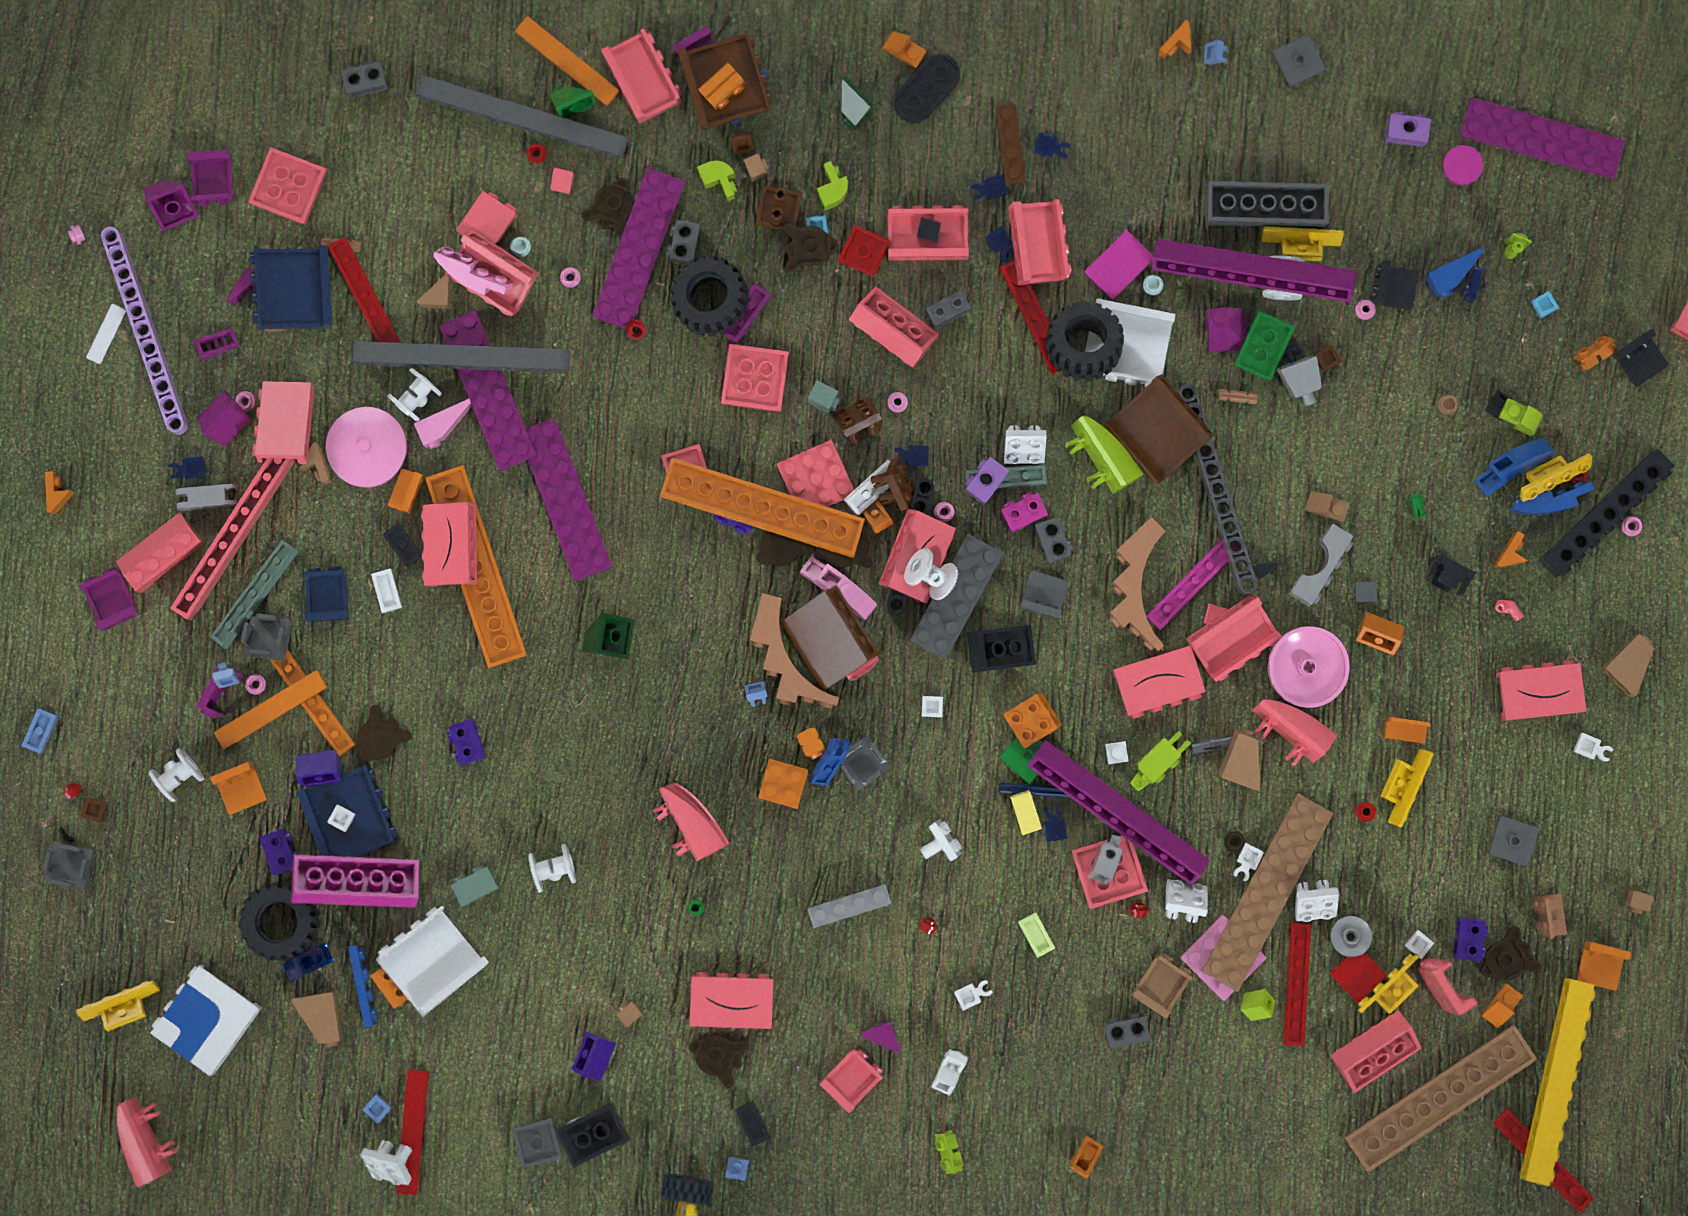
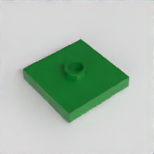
M1016 737L999 758L1030 784L1038 774L1027 765L1043 742L1038 740L1027 748H1023Z

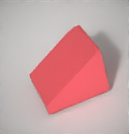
M554 168L550 190L570 194L574 173Z
M1208 604L1203 623H1210L1228 609Z

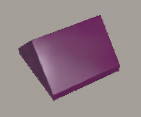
M223 390L197 417L202 434L223 447H226L252 420L226 390Z
M889 1020L862 1030L861 1037L899 1053L900 1047Z

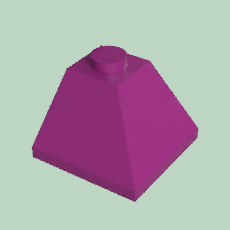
M159 181L143 188L145 200L162 232L199 217V213L183 183Z
M1229 307L1207 309L1205 321L1208 353L1241 350L1247 337L1245 309Z

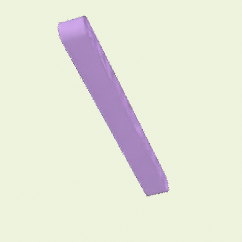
M107 227L102 231L101 239L165 425L172 433L181 435L186 432L188 423L122 233L114 227ZM116 233V239L109 242V236ZM118 252H123V257L116 261L115 255ZM128 270L129 276L126 279H122V273ZM131 289H135L134 297L128 298V292ZM137 308H142L141 315L135 317L134 311ZM148 326V333L141 335V329ZM150 345H154L155 351L152 354H147V348ZM161 364V370L158 373H154V366ZM167 382V390L161 392L160 385ZM174 401V408L167 410V403ZM180 420V427L173 429L174 421Z

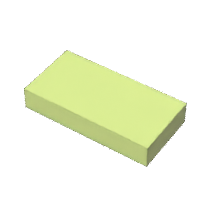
M1036 912L1018 921L1037 958L1055 949Z

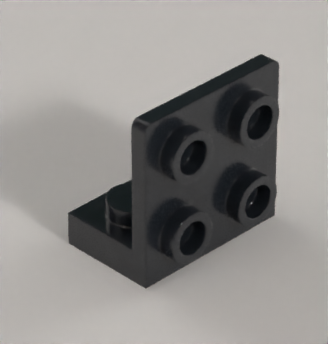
M1650 329L1613 354L1635 387L1669 365L1652 340L1656 336L1653 329Z

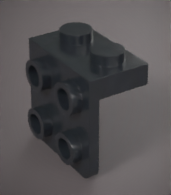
M1383 260L1375 268L1374 277H1376V284L1373 285L1371 291L1373 304L1411 310L1414 303L1418 272L1390 266V261Z

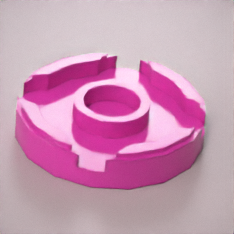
M1466 145L1452 148L1443 160L1444 175L1450 182L1456 185L1473 183L1479 178L1483 170L1481 155L1476 149Z

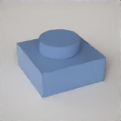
M376 1094L363 1111L378 1124L392 1109V1106Z

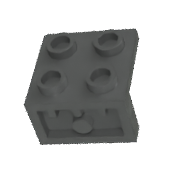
M1033 570L1030 571L1019 609L1059 620L1069 582Z

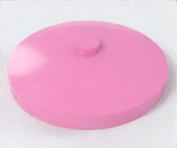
M360 407L344 413L334 422L326 440V455L333 471L345 482L357 487H376L390 481L401 470L407 455V440L403 428L390 414L378 408Z
M1306 626L1290 630L1278 639L1269 655L1268 674L1273 688L1280 697L1296 706L1312 708L1331 702L1341 693L1349 676L1350 665L1345 647L1334 634L1322 628Z

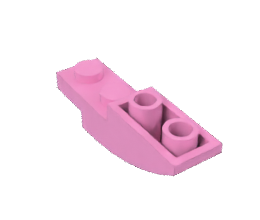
M441 247L434 252L433 256L451 276L476 292L485 295L490 290L506 294L512 289L513 281L508 280L503 275L489 273L485 268H477L479 260L473 259L469 254L457 253L450 247Z
M813 556L800 570L802 576L824 591L837 585L854 614L863 620H866L877 606L874 600L846 576L829 564H823Z

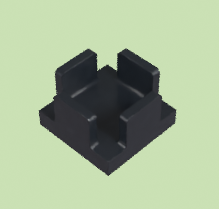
M1439 554L1431 558L1424 579H1430L1436 569L1431 585L1449 592L1451 588L1457 589L1460 582H1462L1456 593L1460 597L1464 595L1476 572Z

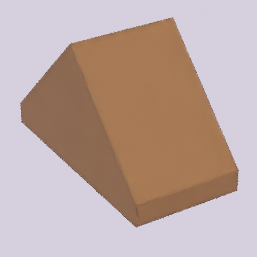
M445 274L416 301L421 308L450 309V278Z

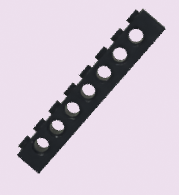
M1658 448L1653 450L1538 561L1554 577L1560 575L1564 577L1572 570L1570 566L1575 561L1579 563L1586 556L1584 552L1588 548H1595L1601 542L1599 538L1603 534L1607 536L1615 528L1613 525L1618 520L1620 522L1629 515L1627 511L1632 506L1634 508L1639 506L1644 501L1642 497L1646 493L1651 494L1658 487L1656 485L1661 479L1664 481L1672 474L1670 470L1675 465ZM1648 468L1654 471V478H1650L1647 475ZM1634 482L1640 485L1639 492L1633 489ZM1619 496H1623L1626 499L1625 506L1619 503ZM1605 509L1609 510L1612 514L1610 520L1604 516ZM1591 523L1597 526L1596 533L1590 531ZM1576 537H1580L1583 540L1582 547L1576 545ZM1562 551L1568 553L1569 558L1567 561L1561 558Z

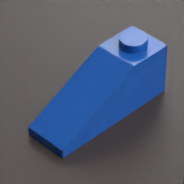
M1483 248L1431 271L1425 276L1435 298L1439 296L1445 298L1453 294L1452 290L1461 282L1484 252Z

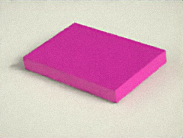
M1126 230L1084 273L1113 301L1152 262L1153 255Z

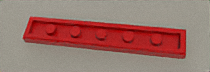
M343 237L328 245L377 342L401 343L347 238Z
M1014 260L1000 267L999 270L1051 374L1054 375L1058 372L1054 369V363H1050L1046 353L1049 321L1031 285H1018L1016 263Z
M1290 922L1283 1045L1305 1046L1311 939L1310 923Z
M407 1070L401 1145H406L412 1149L405 1163V1167L412 1179L409 1185H397L396 1194L418 1195L429 1071Z
M1506 1108L1492 1123L1525 1156L1530 1131ZM1557 1161L1553 1168L1555 1176L1550 1184L1580 1213L1594 1198Z

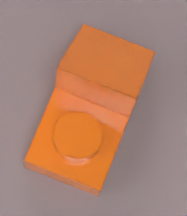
M1187 19L1160 48L1158 54L1163 59L1167 55L1172 56L1179 47L1187 54H1190V23Z
M894 31L882 48L917 69L927 53L925 49L910 41V36Z
M53 471L45 472L47 512L57 514L75 492L71 490L59 491V488L62 486L61 477Z
M878 499L862 512L872 531L876 534L894 524Z
M1519 531L1513 533L1494 563V568L1497 569L1528 561L1515 553L1524 544L1522 539L1525 535Z
M1505 983L1481 1016L1496 1028H1499L1514 1014L1512 1010L1523 995Z
M1086 1135L1076 1154L1069 1161V1168L1087 1179L1104 1146Z

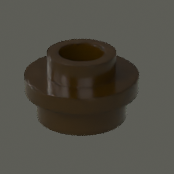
M1232 831L1225 836L1224 844L1228 850L1236 852L1244 847L1245 839L1241 833ZM1234 837L1238 840L1236 845L1231 844V839Z

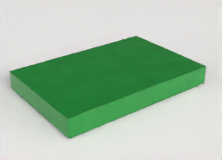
M1258 311L1234 366L1271 382L1296 326Z

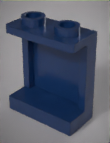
M329 567V571L311 568L308 569V572L303 573L306 585V622L349 620L347 572L341 570V567Z

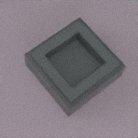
M1355 582V603L1376 602V582Z

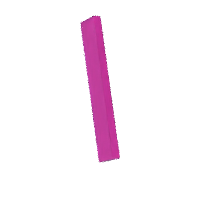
M1222 540L1146 615V618L1159 631L1228 562ZM1235 542L1230 543L1232 551L1238 552L1240 550L1239 544Z

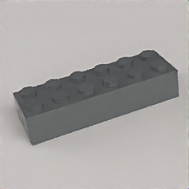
M1208 181L1205 186V226H1274L1282 228L1325 229L1329 223V184Z
M967 534L952 562L958 568V578L955 586L945 598L941 600L932 599L910 642L945 661L1001 559L1003 552Z

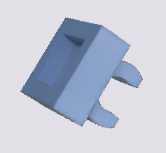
M1217 40L1205 44L1204 64L1212 65L1227 61V58H1223V52L1228 51V48L1224 46V42Z
M226 662L218 664L219 672L212 673L214 682L219 689L239 683L238 675L233 668L227 666Z
M764 681L744 686L747 701H750L753 707L755 706L754 701L761 699L762 703L766 704L767 692Z
M729 1156L725 1178L745 1181L749 1160Z

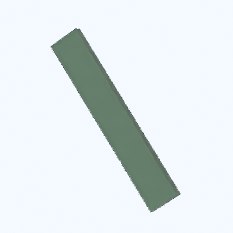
M282 539L210 638L227 649L244 627V623H247L299 551Z

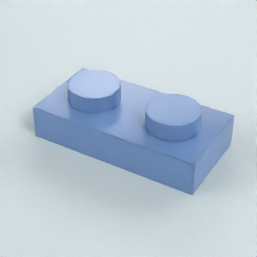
M38 708L22 746L42 754L58 716Z

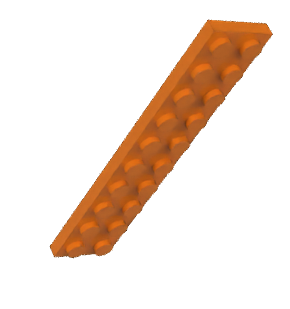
M675 458L671 459L660 494L662 498L852 558L855 555L865 520L858 516Z
M464 465L426 477L425 479L434 504L462 502L476 504L477 585H460L488 668L490 669L527 656Z

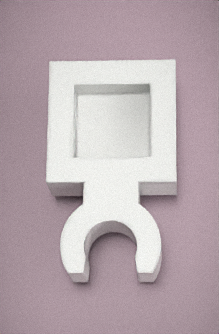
M1580 733L1573 752L1590 759H1594L1597 755L1601 761L1606 762L1609 761V758L1604 757L1603 752L1605 750L1612 752L1613 748L1610 746L1601 747L1599 746L1601 740Z
M1245 843L1236 860L1241 865L1234 870L1233 876L1237 877L1238 873L1243 871L1245 874L1243 881L1246 882L1250 876L1249 869L1256 870L1264 852Z
M987 980L981 981L977 988H974L973 983L954 991L962 1010L980 1003L979 996H989L993 993L992 990L988 992L982 990V986L988 983Z

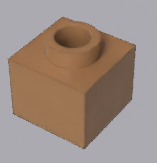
M759 154L744 159V165L751 182L766 177L768 166L764 158L760 159Z
M1629 890L1624 906L1630 907L1631 912L1642 915L1643 911L1650 912L1654 896Z
M626 1001L618 1008L620 1012L617 1014V1017L627 1028L644 1013L634 1001L630 1004Z

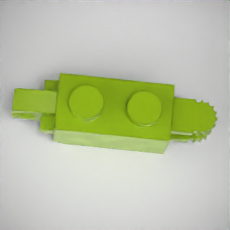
M1180 731L1175 733L1168 741L1162 738L1137 763L1138 772L1130 781L1131 786L1135 790L1140 791L1148 784H1153L1154 782L1158 784L1165 778L1164 772L1169 767L1173 769L1180 763L1178 758L1191 744L1189 740L1184 741L1177 750L1172 746L1181 737L1182 733Z

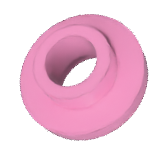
M71 225L68 235L72 243L76 241L79 245L81 241L85 240L79 225Z
M573 267L565 268L560 275L562 284L570 288L577 286L581 279L579 271ZM574 275V279L568 281L567 276Z
M1361 300L1355 307L1356 315L1362 320L1372 318L1376 311L1375 305L1370 300ZM1363 306H1367L1369 308L1368 313L1363 312Z
M248 391L240 392L235 400L244 411L252 410L256 403L254 395ZM245 398H248L249 403L247 405L244 404Z
M896 392L889 396L888 407L891 411L899 413L906 409L908 400L904 394ZM900 399L901 405H895L894 400Z
M940 502L934 509V515L937 520L948 522L954 516V508L948 502ZM941 509H947L948 514L946 516L941 515Z
M1629 516L1623 520L1621 528L1626 535L1636 536L1642 530V523L1639 518ZM1629 523L1634 524L1633 530L1628 528Z
M254 674L247 678L245 686L249 693L257 695L265 690L266 681L261 675ZM254 681L259 682L258 688L253 687Z

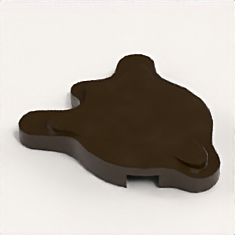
M619 178L616 182L611 183V185L599 189L592 206L582 212V219L589 222L600 218L602 229H615L622 237L634 205L633 196L629 190V182L625 178Z
M785 222L783 225L784 232L792 239L790 243H786L783 246L789 256L785 264V269L788 272H794L798 267L804 265H819L839 247L838 241L830 237L820 227H798L791 222Z
M859 538L853 558L820 547L815 549V556L818 559L825 560L837 568H846L852 565L870 568L873 564L872 558L866 553L869 546L868 539Z
M766 531L761 538L760 550L756 558L761 565L773 564L784 566L790 564L801 555H812L815 552V547L808 543Z
M373 705L370 708L368 721L357 732L356 758L360 763L386 759L400 743L411 740L412 734L408 730H401L395 718H389L387 721H384L381 707Z
M1511 926L1503 939L1495 941L1488 947L1484 956V962L1480 968V972L1484 977H1494L1507 981L1517 978L1526 971H1540V962L1526 957V954L1531 950V946L1521 940L1520 928Z
M719 1034L709 1035L700 1040H693L689 1045V1049L694 1054L699 1068L703 1072L719 1078L727 1089L734 1085V1079L730 1070L732 1068H741V1054L748 1050L749 1042L744 1039L732 1041Z

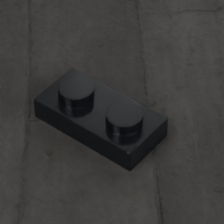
M397 523L382 534L406 567H409L422 557L421 551L400 523Z
M754 1100L735 1109L752 1147L771 1138Z

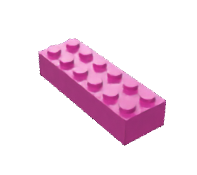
M294 855L291 903L416 907L419 888V860Z

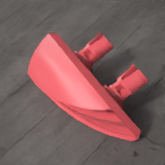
M1264 699L1251 710L1263 720L1258 728L1254 730L1255 735L1263 729L1264 731L1260 739L1264 740L1273 728L1294 746L1285 757L1286 761H1288L1295 755L1291 763L1293 766L1297 765L1303 755L1311 762H1316L1328 751L1338 736L1312 716L1279 701Z
M672 783L659 789L666 803L654 809V813L663 810L656 818L662 820L672 813L685 838L673 844V849L682 846L676 853L678 856L691 850L696 861H699L730 844L710 812L686 788L678 783Z
M137 1097L118 1105L117 1125L122 1150L130 1173L138 1188L171 1172L172 1169L166 1157L177 1153L178 1148L168 1150L169 1147L175 1144L174 1141H169L160 1146L148 1121L160 1115V1111L150 1112L157 1105L153 1103L142 1109Z

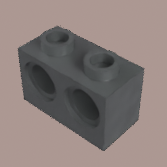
M371 60L362 66L351 65L346 67V70L341 71L346 92L350 99L389 89L384 68L380 61ZM378 72L379 76L376 79H370L371 73ZM353 77L360 78L358 83H350Z
M676 220V225H672L670 237H673L672 245L668 244L667 256L670 257L671 263L689 266L688 261L693 259L695 262L701 231L699 223ZM688 229L691 233L688 237L680 236V231ZM680 248L687 250V254L683 257L676 255L677 250Z
M962 290L927 307L925 313L935 330L970 312L971 307Z
M1058 517L1034 526L1047 564L1072 555L1073 546L1070 539L1066 540L1064 532H1066L1063 520L1059 521ZM1047 526H1054L1056 528L1054 536L1046 533ZM1056 544L1063 547V553L1060 555L1053 552V546Z
M1133 1013L1127 1015L1128 1019L1120 1020V1017L1107 1019L1108 1023H1104L1108 1047L1113 1049L1150 1041L1146 1017L1144 1015L1140 1016V1013ZM1139 1022L1142 1029L1139 1033L1134 1034L1131 1031V1026ZM1114 1027H1120L1122 1030V1034L1118 1038H1114L1111 1035Z

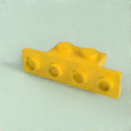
M1264 227L1261 242L1281 243V256H1292L1309 261H1322V245L1341 246L1344 231Z
M1588 453L1569 464L1560 455L1527 472L1526 478L1530 484L1521 488L1520 499L1522 502L1534 499L1544 491H1549L1556 485L1567 482L1580 473H1585L1591 468L1592 455Z
M1419 749L1412 766L1396 759L1381 794V797L1395 804L1388 823L1398 827L1403 826L1409 810L1415 801L1418 789L1423 782L1425 773L1431 764L1434 753Z
M1409 954L1402 961L1404 966L1399 970L1395 968L1387 976L1389 980L1385 984L1380 982L1373 989L1375 994L1370 998L1366 996L1358 1004L1360 1008L1357 1011L1362 1013L1376 1001L1388 1014L1392 1013L1418 987V984L1405 971L1420 956L1418 954L1414 956Z
M153 980L145 981L139 986L124 989L116 995L104 997L101 1001L86 1004L76 1010V1012L83 1021L101 1015L104 1029L108 1032L146 1017L142 998L160 992V988Z

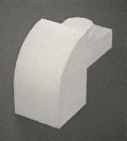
M949 1049L941 1062L931 1087L950 1096L961 1071L966 1065L968 1057L964 1056L961 1052Z

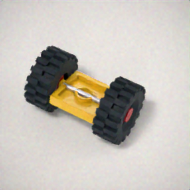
M664 1174L660 1195L666 1199L678 1201L676 1216H697L695 1204H711L714 1183L692 1176Z

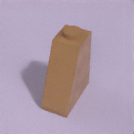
M1643 634L1634 635L1601 668L1629 698L1635 697L1638 694L1654 650L1651 640Z
M1236 729L1218 774L1223 779L1259 791L1258 739L1254 732L1249 729Z
M336 991L292 999L293 1005L319 1044L332 1047L337 1046L338 1041L343 1040Z

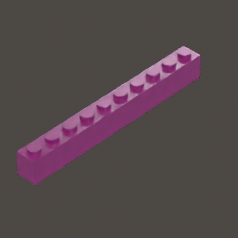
M1158 239L1152 256V270L1345 302H1352L1356 286L1357 271L1170 240Z
M1046 740L1036 750L1027 765L1030 769L1191 886L1202 876L1210 861L1207 857Z

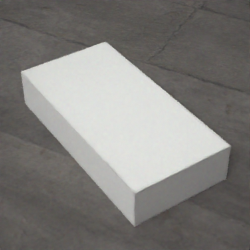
M392 569L371 574L381 612L386 613L402 608Z

